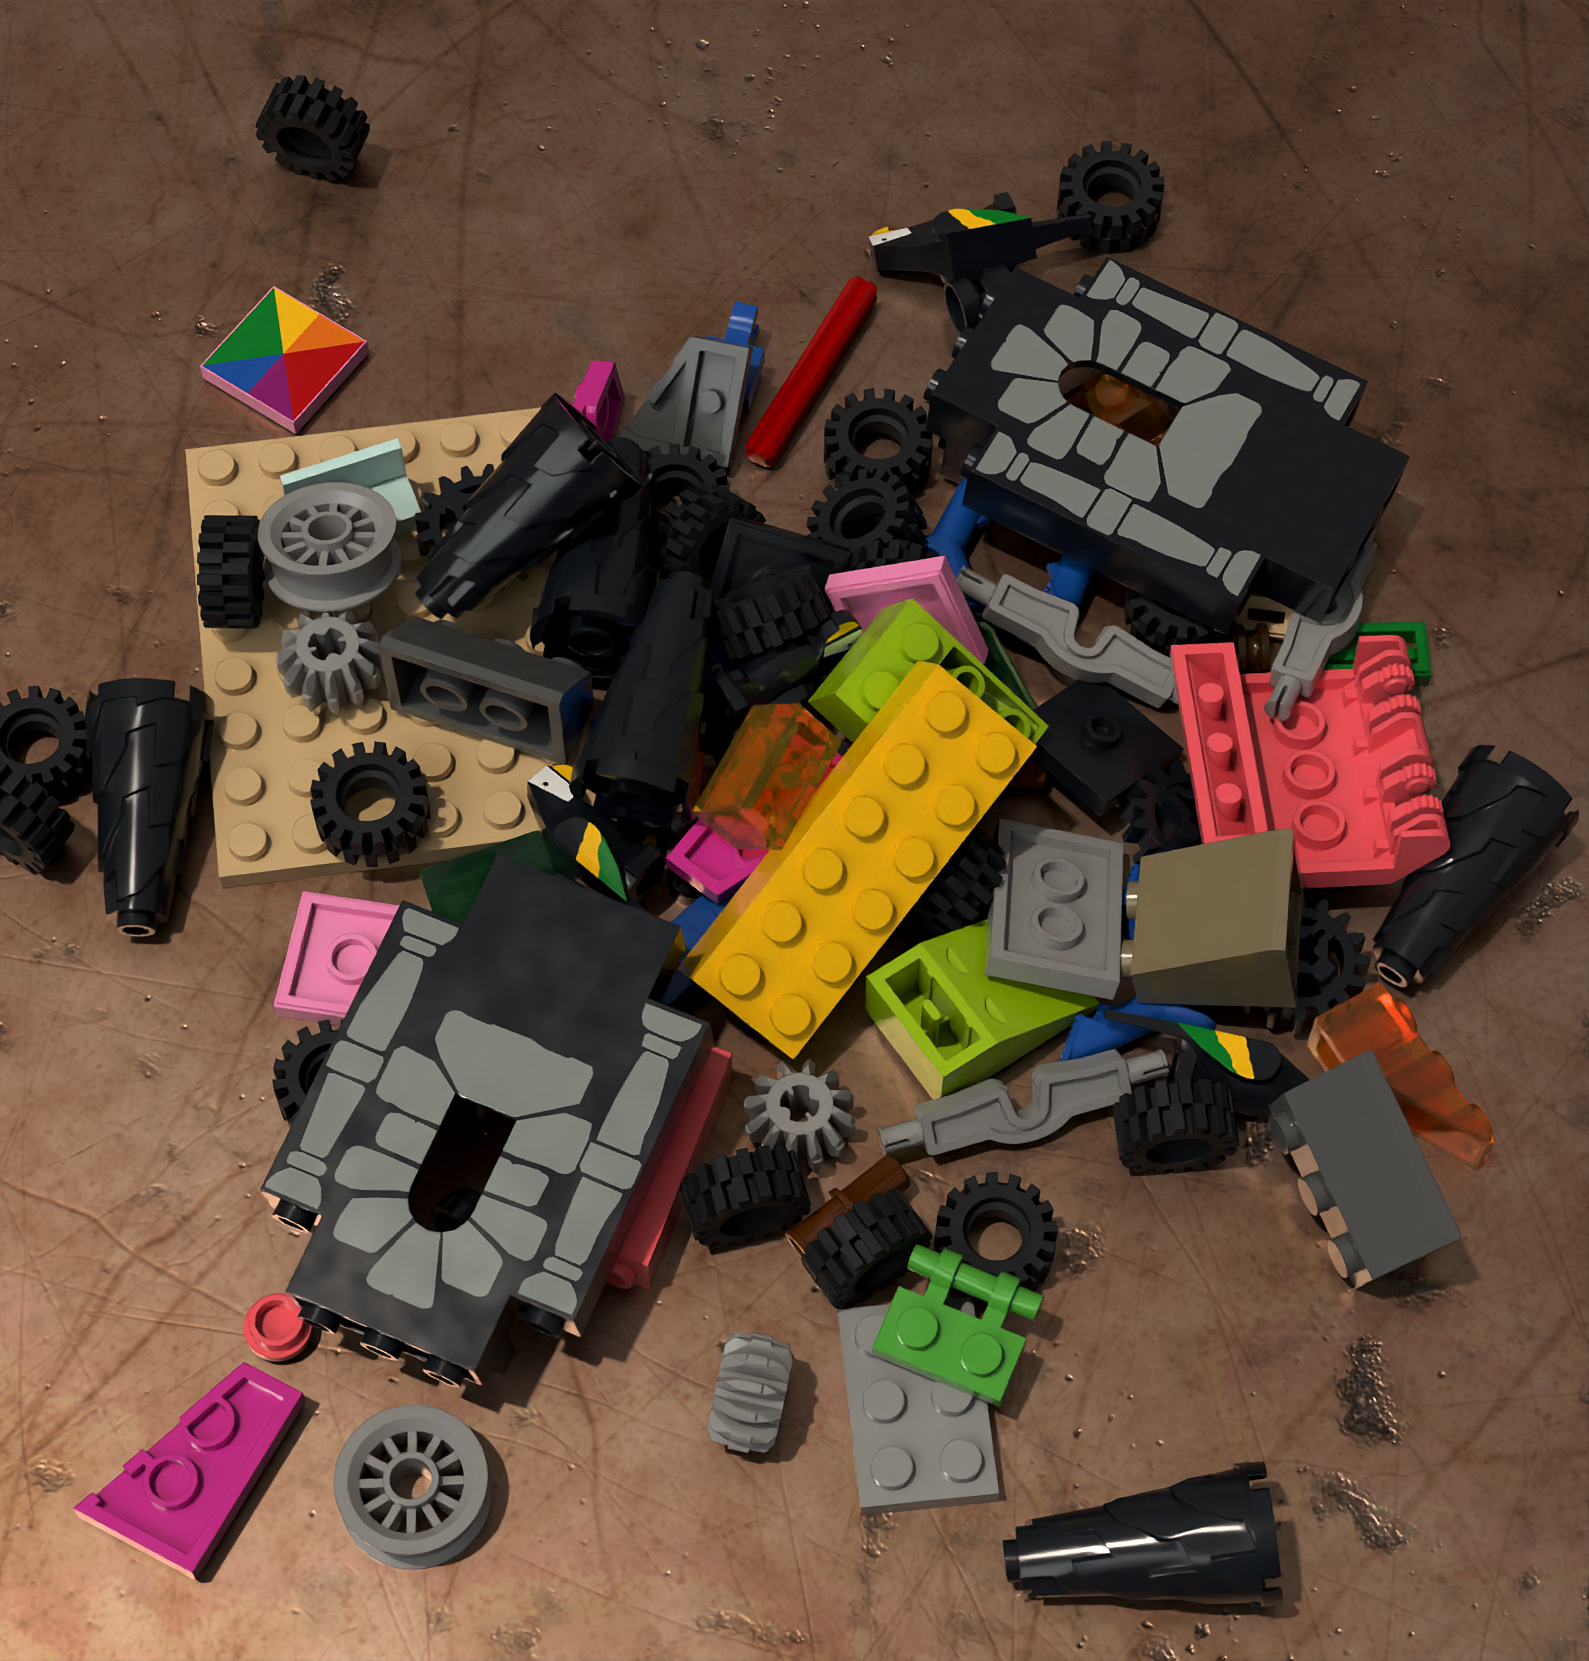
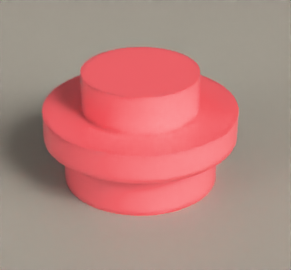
M275 1293L267 1295L255 1302L246 1314L244 1320L246 1341L251 1350L265 1360L285 1361L291 1359L306 1348L312 1337L313 1327L297 1317L301 1309L294 1304L287 1294Z

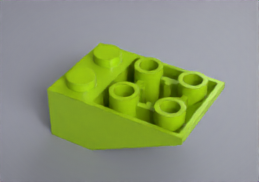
M913 598L883 607L808 700L819 713L854 743L916 662L924 661L939 664L1034 744L1037 743L1049 727Z
M988 919L921 942L866 976V1012L933 1100L951 1095L988 1079L1074 1023V1017L1082 1014L1086 1016L1096 1010L1099 1006L1098 1000L1095 996L984 975Z

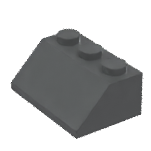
M413 616L384 634L378 645L391 709L556 763H568L594 705L591 672L584 670L574 661L562 657L548 659L526 652L521 646L507 639L497 638L489 640L467 633L459 625L447 620H436L433 622Z
M1372 1049L1283 1093L1269 1105L1273 1115L1269 1117V1127L1272 1136L1284 1154L1291 1153L1302 1176L1298 1179L1300 1195L1306 1207L1313 1215L1320 1214L1331 1237L1327 1241V1249L1332 1263L1342 1277H1350L1355 1289L1426 1258L1463 1238Z

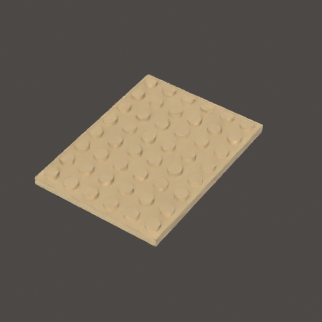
M541 407L185 449L204 692L213 699L215 704L214 728L209 758L218 873L222 889L547 848L527 798V781L545 766L560 763L391 709L383 668L379 669L381 677L379 690H363L365 699L362 707L347 699L341 702V708L337 716L330 711L328 702H323L310 712L304 706L302 696L291 698L286 692L283 683L284 677L278 672L276 657L278 656L277 652L283 650L280 640L283 630H299L297 620L299 619L300 612L313 620L321 618V612L299 609L285 603L271 591L265 578V581H263L264 601H261L263 612L257 629L205 628L200 616L201 606L198 604L200 588L197 585V574H199L197 552H200L198 539L199 533H202L201 523L204 520V516H258V519L261 521L270 506L284 496L280 475L398 438L402 447L406 475L420 510L423 512L422 496L424 493L441 494L438 480L440 477L445 476L456 483L461 480V467L468 466L474 477L482 476L487 464H493L495 470L502 462V453L538 413ZM417 529L394 536L402 554V566L394 583L377 598L352 608L354 613L358 615L359 623L371 621V624L377 631L379 643L384 634L411 617L417 616L433 622L436 620H447L459 625L467 633L489 640L497 638L507 639L521 646L526 652L543 657L545 645L541 642L535 646L534 650L531 645L530 629L533 608L539 607L541 595L547 582L550 568L556 559L558 549L547 557L541 565L539 564L531 572L527 573L528 578L521 581L515 577L505 586V590L498 591L475 609L466 611L458 618L448 613L443 619H439L415 595V592L421 587L416 577L428 564L427 556H420L416 538L418 534ZM443 529L442 535L444 537L448 533L446 529ZM265 557V560L263 561V570H264V566H265L266 557ZM346 610L334 611L333 616L338 618ZM587 720L567 763L573 767L580 757L584 743L589 736ZM374 741L386 743L388 755H391L395 747H398L406 752L407 762L414 758L420 766L421 776H424L427 787L431 819H426L428 831L425 837L422 838L415 835L417 848L411 854L402 846L398 848L400 861L389 865L386 854L377 856L378 867H367L365 857L359 855L355 866L345 862L343 851L335 857L328 851L326 840L321 841L310 799H312L310 788L312 780L320 781L317 769L323 762L332 768L335 766L332 757L334 752L342 748L346 757H351L354 755L352 744L363 742L365 752L373 753ZM364 789L349 798L346 811L356 820H377L392 811L395 805V797L386 789ZM586 789L582 799L593 806L596 794Z

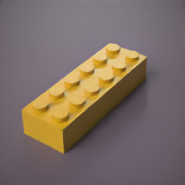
M917 661L678 966L677 970L773 1046L794 1060L1037 746L939 664Z

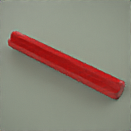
M855 276L848 280L746 442V457L751 462L758 463L764 468H769L776 463L877 301V287L873 282L865 281L860 276Z

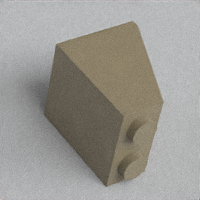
M1276 829L1141 857L1139 881L1128 882L1126 895L1128 920H1135L1134 940H1123L1121 951L1122 978L1132 979L1138 1003L1296 1007L1304 886L1294 829Z

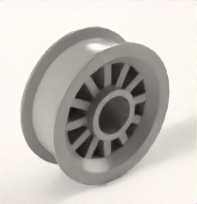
M325 482L309 485L292 491L277 500L263 515L257 533L260 549L266 557L264 572L266 582L271 591L279 599L291 606L315 612H334L351 609L368 603L383 594L394 583L402 566L401 549L394 538L397 526L396 515L391 504L381 494L370 488L346 482Z
M414 1404L401 1405L373 1415L364 1421L347 1439L340 1451L335 1466L333 1480L335 1500L350 1537L369 1557L390 1567L405 1570L426 1569L455 1558L477 1538L490 1511L492 1485L481 1444L464 1422L451 1413L436 1407ZM420 1442L429 1443L423 1454L420 1453ZM408 1443L407 1452L400 1454L396 1446ZM445 1450L450 1453L446 1457L439 1460ZM385 1452L391 1460L388 1464L378 1459ZM461 1469L464 1472V1476H451ZM370 1473L379 1479H366V1476ZM422 1475L431 1480L429 1489L418 1498L404 1499L395 1494L397 1486L406 1477ZM447 1495H462V1496H461V1498H460V1501H457V1500H455V1499H453V1498H451V1497H449V1496H447ZM363 1498H375L365 1505L363 1503ZM438 1510L450 1515L442 1523L436 1514ZM387 1514L382 1524L375 1521ZM403 1520L407 1521V1533L397 1532ZM427 1520L431 1529L419 1532V1522Z

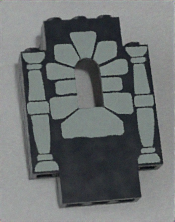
M1109 257L1105 258L1094 277L1087 274L1082 277L1074 294L1062 290L1017 267L1014 268L1002 287L994 284L988 291L980 308L979 318L981 320L975 329L969 326L963 329L952 351L951 359L954 361L947 371L940 368L936 370L923 396V402L929 404L925 430L939 436L938 447L945 450L940 475L960 484L962 478L967 480L962 505L1226 636L1230 633L1253 591L1321 624L1397 491L1410 458L1409 455L1349 427L1356 416L1368 381ZM1074 368H1094L1180 409L1157 447L1070 404L1059 391L1058 381L1061 376Z
M500 854L496 855L463 924L402 900L260 1189L270 1205L275 1208L272 1216L279 1222L304 1233H310L313 1225L317 1226L285 1291L294 1304L301 1309L297 1316L300 1320L329 1334H336L339 1325L363 1335L360 1345L393 1361H398L402 1352L425 1361L423 1372L457 1388H461L464 1379L484 1386L491 1370L504 1376L515 1352L507 1335L518 1311L524 1313L521 1319L522 1323L547 1336L559 1338L562 1330L579 1337L582 1336L715 1044L709 1022L661 1003L686 950L681 926ZM458 1097L514 1120L516 1123L472 1215L466 1223L457 1229L439 1233L426 1230L416 1223L410 1211V1197Z

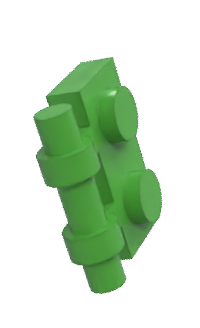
M916 1244L910 1256L907 1269L930 1278L929 1286L924 1296L898 1286L873 1344L872 1354L1000 1407L1026 1346V1338L1003 1329L1010 1311L1035 1321L1042 1306L1044 1295L1020 1286L1022 1279L1003 1271L997 1277L963 1263L964 1255L944 1248L942 1253H938ZM953 1288L988 1302L982 1320L946 1305Z

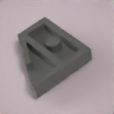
M690 336L673 359V364L663 378L656 382L645 397L647 400L630 423L623 427L617 437L633 440L643 451L649 452V449L659 446L663 455L670 454L669 444H680V454L687 455L691 445L700 448L701 461L708 454H711L717 459V466L727 468L732 466L753 347L700 336Z

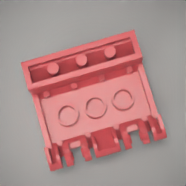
M1397 635L1359 636L1353 669L1323 670L1310 697L1298 695L1289 718L1284 721L1278 720L1279 709L1274 719L1269 717L1264 710V706L1274 690V687L1270 685L1271 673L1240 674L1234 642L1171 645L1170 657L1202 844L1276 829H1294L1304 888L1392 884L1439 858L1451 847L1446 821L1443 818L1444 812L1441 800L1438 797H1433V795L1426 796L1425 794H1429V791L1434 790V786L1437 785L1434 768L1432 769V757L1424 721L1421 717L1419 700H1416V696L1412 697L1411 694L1404 695L1408 694L1409 690H1412L1415 680L1413 671L1410 669L1411 663L1407 644L1402 637Z

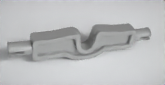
M1381 519L1322 623L1320 624L1296 611L1291 614L1283 644L1272 664L1270 685L1274 687V690L1264 706V710L1269 717L1274 719L1279 709L1278 720H1287L1298 695L1305 697L1312 695L1330 655L1342 650L1354 638L1361 618L1363 604L1362 588L1375 562L1377 543L1372 540L1381 526Z
M964 565L961 568L956 580L964 595L986 605L982 617L992 624L1035 645L1041 656L1059 672L1083 682H1107L1156 708H1160L1167 699L1178 704L1171 658L1153 650L1115 625L1104 627L1092 647H1082L1074 638L1077 620L1080 617L1078 607L1074 603L1037 590L1007 574H1004L998 583H995L966 568Z
M1116 1049L1083 1058L1038 1065L1031 1076L1033 1081L1032 1100L1022 1109L1013 1108L1009 1090L1001 1080L988 1079L951 1095L917 1104L914 1108L916 1119L884 1128H877L879 1144L884 1156L919 1145H923L927 1153L933 1156L990 1139L1006 1144L1032 1142L1055 1132L1071 1116L1120 1102V1096L1125 1093L1132 1094L1131 1085L1169 1076V1069L1166 1067L1168 1066L1167 1059L1162 1049L1126 1060Z

